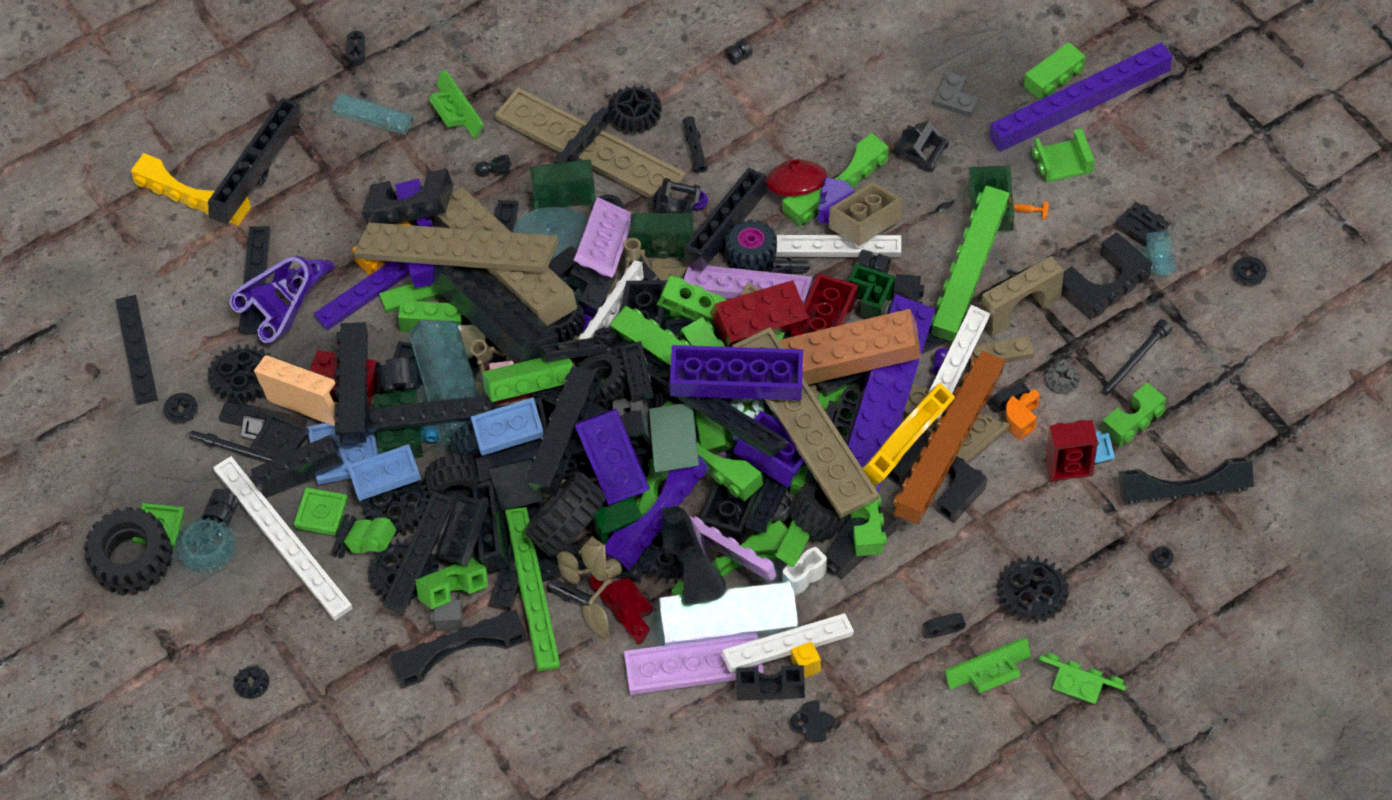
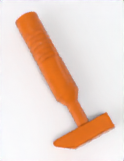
M1044 201L1043 208L1028 204L1008 203L1006 211L1043 212L1042 220H1044L1048 216L1049 202Z

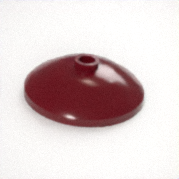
M793 159L775 166L767 174L766 184L768 189L776 194L785 196L804 195L820 189L824 185L827 172L821 165L815 162Z

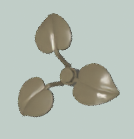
M627 237L621 253V256L626 259L624 274L626 269L629 268V264L633 263L634 260L637 261L640 256L660 280H668L669 274L681 278L687 271L689 265L665 257L654 259L650 266L644 254L645 251L641 250V243L638 239ZM615 279L607 296L613 292L616 283L620 281L619 279Z
M453 325L452 343L455 352L463 359H471L475 356L478 359L482 372L485 371L483 363L491 359L492 353L506 356L502 351L489 347L486 344V336L475 325ZM506 356L507 361H512L508 356ZM475 382L470 385L465 397L487 395L484 391V383Z
M587 544L582 547V560L588 568L585 570L578 569V561L571 553L560 551L556 555L558 567L567 583L578 584L580 582L579 575L592 573L597 580L605 581L591 597L589 605L583 606V615L588 627L595 634L603 638H610L606 613L594 601L607 585L612 583L611 578L621 574L620 563L615 558L606 561L604 544Z

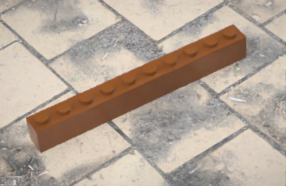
M981 351L978 358L974 357L970 365V373H965L962 379L963 385L962 387H957L954 393V401L946 407L945 417H940L936 427L938 428L937 431H933L929 437L928 447H923L919 457L921 460L919 463H914L911 470L912 476L905 479L902 486L903 492L901 494L897 493L893 505L896 506L894 515L919 525L1003 373L1004 359L985 351Z

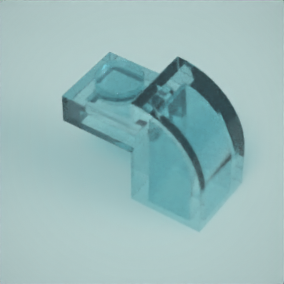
M1168 232L1146 233L1147 256L1152 262L1151 272L1160 275L1177 272L1176 263L1172 256V240Z

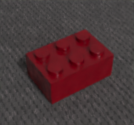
M317 350L310 371L334 380L335 385L329 393L332 400L339 403V399H336L335 387L339 386V380H336V368L340 367V362L336 360V353ZM368 359L367 409H370L377 388L375 364L378 361Z
M1078 420L1072 423H1056L1049 426L1045 462L1050 482L1093 476L1098 446L1093 420Z

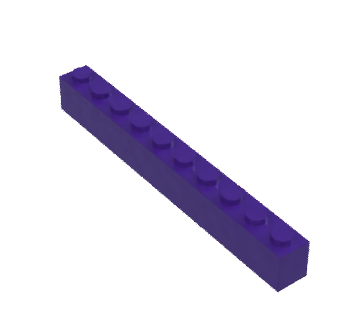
M1162 42L991 123L989 138L997 149L1002 152L1169 72L1173 56Z

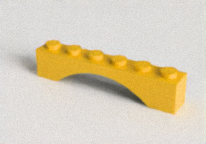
M145 153L142 154L131 169L136 185L151 189L156 194H163L170 197L173 201H180L192 209H199L209 215L208 200L215 191L198 190L178 182L167 172L160 159ZM248 196L229 223L239 226L251 208Z
M940 382L926 394L862 467L874 487L885 479L912 444L955 398Z

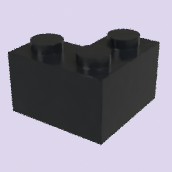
M576 262L566 283L583 291L579 304L582 306L584 314L595 317L609 293L616 275H613V277L604 276L596 270L581 266Z

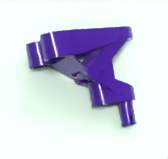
M300 256L285 258L240 286L230 297V306L235 312L239 313L253 310L257 307L267 317L258 328L260 340L265 343L281 340L290 331L305 297L312 292V289L326 273H330V270L334 269V265L330 260L315 259L308 261ZM292 261L302 265L297 270L295 268L289 269ZM275 273L272 283L258 284ZM279 289L291 304L287 306L274 291ZM242 297L245 298V306L242 303ZM270 327L274 331L273 336L270 334Z

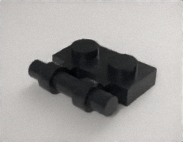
M1134 202L1131 208L1136 212L1128 208L1116 220L1115 226L1150 247L1161 235L1162 229L1159 226L1166 230L1170 223L1164 220L1162 215H1156L1150 211L1148 206Z

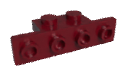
M593 575L589 580V584L596 592L605 582L597 580ZM629 578L614 581L607 585L599 596L637 644H642L650 628L641 617L651 615L654 608Z

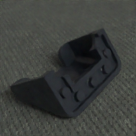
M679 506L661 508L662 550L665 557L671 553L678 557V561L683 562L684 591H682V599L685 605L715 600L725 596L726 583L711 548L687 512Z

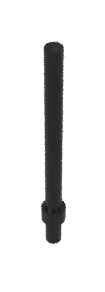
M194 430L190 433L191 439L204 442L206 446L213 448L217 446L265 462L272 460L252 451L249 447L220 439L217 435L211 433L204 434Z

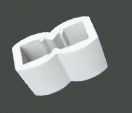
M817 547L807 550L802 554L794 567L787 565L783 569V586L792 595L803 592L809 583L815 582L824 576L827 568V557Z

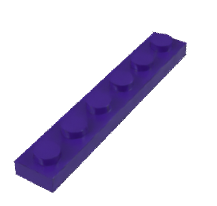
M390 261L314 313L315 319L328 331L378 297L379 293L387 291L409 276L408 262Z

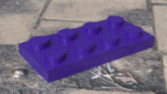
M617 408L575 424L608 505L650 489Z

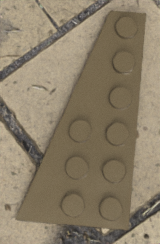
M912 384L903 413L906 417L926 396L930 389ZM980 413L956 457L963 458L969 464L1010 429V424L1004 421L1001 423L994 420L991 415ZM934 420L924 432L929 436L933 431L936 432L938 421Z

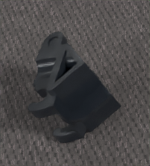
M930 121L918 123L914 127L908 125L906 129H903L902 136L894 149V153L896 155H899V153L906 155L905 158L910 162L916 163L918 169L933 172L943 150L948 148L949 141L941 137L942 134ZM931 145L936 146L927 160L923 151L926 147L930 148Z
M665 178L662 186H659L651 198L653 214L657 215L656 222L661 225H675L680 229L687 230L688 225L685 224V221L688 222V218L691 217L693 212V206L699 201L700 186L677 183L669 178ZM670 190L688 193L683 200L669 196Z

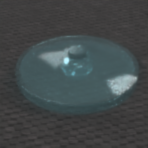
M541 208L521 217L517 221L513 233L557 235L559 243L552 256L553 259L571 245L577 251L588 218L579 212L567 208Z

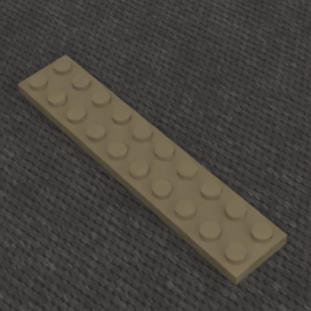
M520 88L514 91L495 114L496 120L560 153L564 150L568 141L578 134L579 129L587 124V122ZM602 131L576 160L649 199L652 198L659 186H662L665 178H669L677 183H683L686 179L685 172L605 131ZM670 190V197L675 193V190Z
M368 223L354 251L356 259L545 273L559 240L557 235Z
M770 327L732 345V347L784 349ZM803 377L802 401L764 399L840 518L879 499V493Z

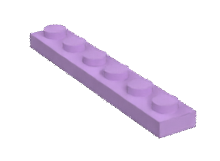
M690 517L707 540L709 546L770 582L777 576L773 567L774 564L765 557L762 559L752 549L741 547L735 539L724 537L715 527H707L698 517Z

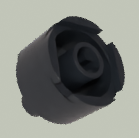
M394 358L386 360L385 365H380V362L375 364L377 392L381 393V398H391L395 394H402L404 397L415 395V390L420 388L416 360L411 363L410 358Z

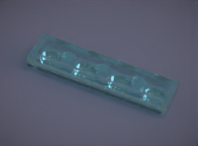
M341 93L332 106V113L404 135H406L414 120L411 114Z

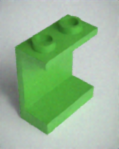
M1082 129L1074 130L1073 140L1044 147H1042L1039 138L1035 139L1032 156L1034 160L1037 159L1039 174L1044 176L1046 183L1093 172L1094 158Z

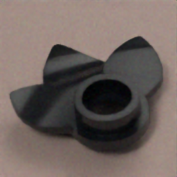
M818 700L808 701L802 705L800 711L792 715L790 726L793 731L803 733L812 742H823L827 740L825 731L833 725L835 717L819 711L820 703ZM803 721L805 725H798L797 723Z

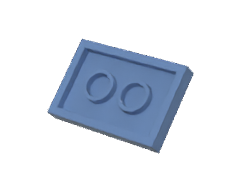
M534 398L471 417L482 456L541 438L544 432Z
M409 444L347 465L359 501L421 480Z

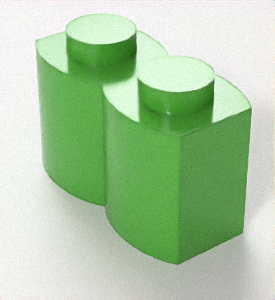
M376 518L372 521L358 520L353 524L344 542L353 553H365L368 550L381 552L389 545L396 529L390 519Z

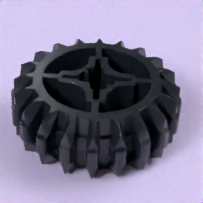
M634 84L633 87L629 88L626 85L624 90L619 88L618 93H613L612 98L609 99L607 110H609L610 121L614 127H618L619 131L625 129L627 134L630 131H633L634 134L637 131L644 133L645 129L651 131L652 126H656L657 120L661 118V100L657 97L656 92H651L650 87L644 89L643 85L636 87Z
M576 301V310L548 325L558 334V343L566 342L567 340L573 341V337H578L579 332L583 331L586 320L584 310L578 301Z

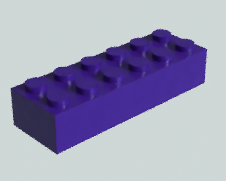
M672 345L670 396L802 401L803 349Z

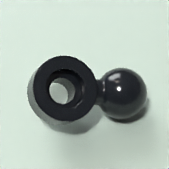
M500 155L495 157L490 163L486 161L478 162L475 166V172L480 177H487L492 170L503 174L510 169L512 162L509 155Z

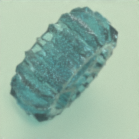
M210 516L206 520L199 517L197 522L191 519V525L184 524V531H179V538H176V551L179 554L180 561L184 562L187 568L191 566L193 571L199 568L202 573L205 569L212 573L213 567L220 569L221 563L227 564V558H232V551L236 547L232 529L227 527L224 521L219 523L217 518L212 521ZM217 535L223 539L221 544L215 539ZM190 545H193L196 549L195 553L189 550Z

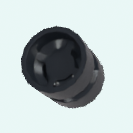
M862 249L857 264L888 274L891 256L880 253L875 256L874 252Z
M215 489L208 501L209 505L204 510L202 520L213 528L224 530L230 524L233 517L232 514L236 510L239 499L232 492L224 489Z

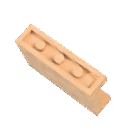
M264 356L254 372L268 402L335 426V422H339V417L335 415V404L339 403L334 402L329 393L335 385L333 379L273 357Z

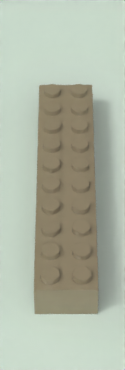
M463 187L451 193L446 213L431 216L435 227L510 232ZM549 267L545 273L485 268L547 325L577 309L573 290Z

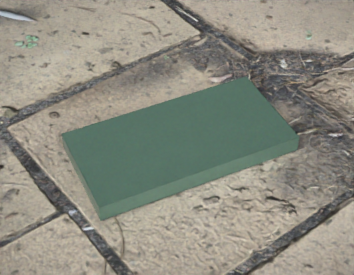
M684 403L649 409L655 472L698 466L699 460L693 408Z

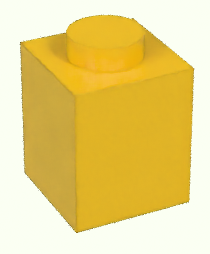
M812 641L791 649V662L793 665H804V678L821 672V659Z

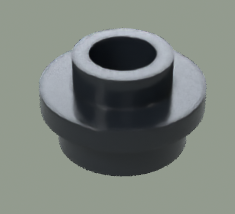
M1165 546L1156 548L1151 555L1153 564L1160 568L1170 566L1174 559L1172 551Z

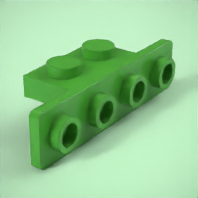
M442 70L436 83L442 93L431 94L429 101L447 127L465 125L472 137L477 138L483 126L482 120L447 70Z
M1026 638L1019 639L946 669L945 675L948 687L954 689L971 682L978 692L982 693L1020 677L1019 669L1015 663L1031 656L1028 640Z
M1047 652L1046 656L1040 655L1039 660L1060 667L1053 689L1096 704L1103 683L1122 690H1126L1128 685L1123 684V679L1111 675L1109 679L1103 677V672L1090 668L1089 671L1080 668L1081 664L1068 660V663L1059 661L1060 656Z

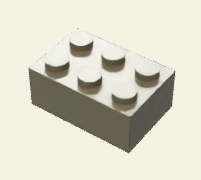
M871 182L829 208V228L860 246L902 220L903 199L878 184Z

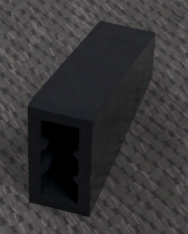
M878 507L879 513H883L884 526H881V532H886L887 539L896 531L897 519L884 508ZM849 516L826 554V569L830 574L836 575L842 580L868 556H856L853 537L854 526L864 525L868 522L867 520L851 518Z

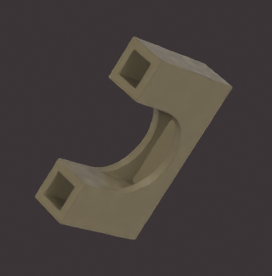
M1052 256L982 294L981 309L990 313L984 329L991 337L1009 328L1010 315L1013 308L1027 295L1032 294L1043 309L1061 299L1064 270Z

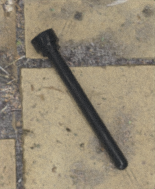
M1160 319L1154 325L1153 334L1106 384L1102 390L1105 395L1110 394L1160 338L1167 337L1172 332V326L1166 320Z

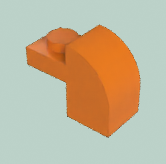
M1035 389L1023 394L1019 401L1012 396L1007 403L1005 422L1010 424L1009 431L1020 441L1036 429L1037 417L1032 411L1039 406L1040 393Z

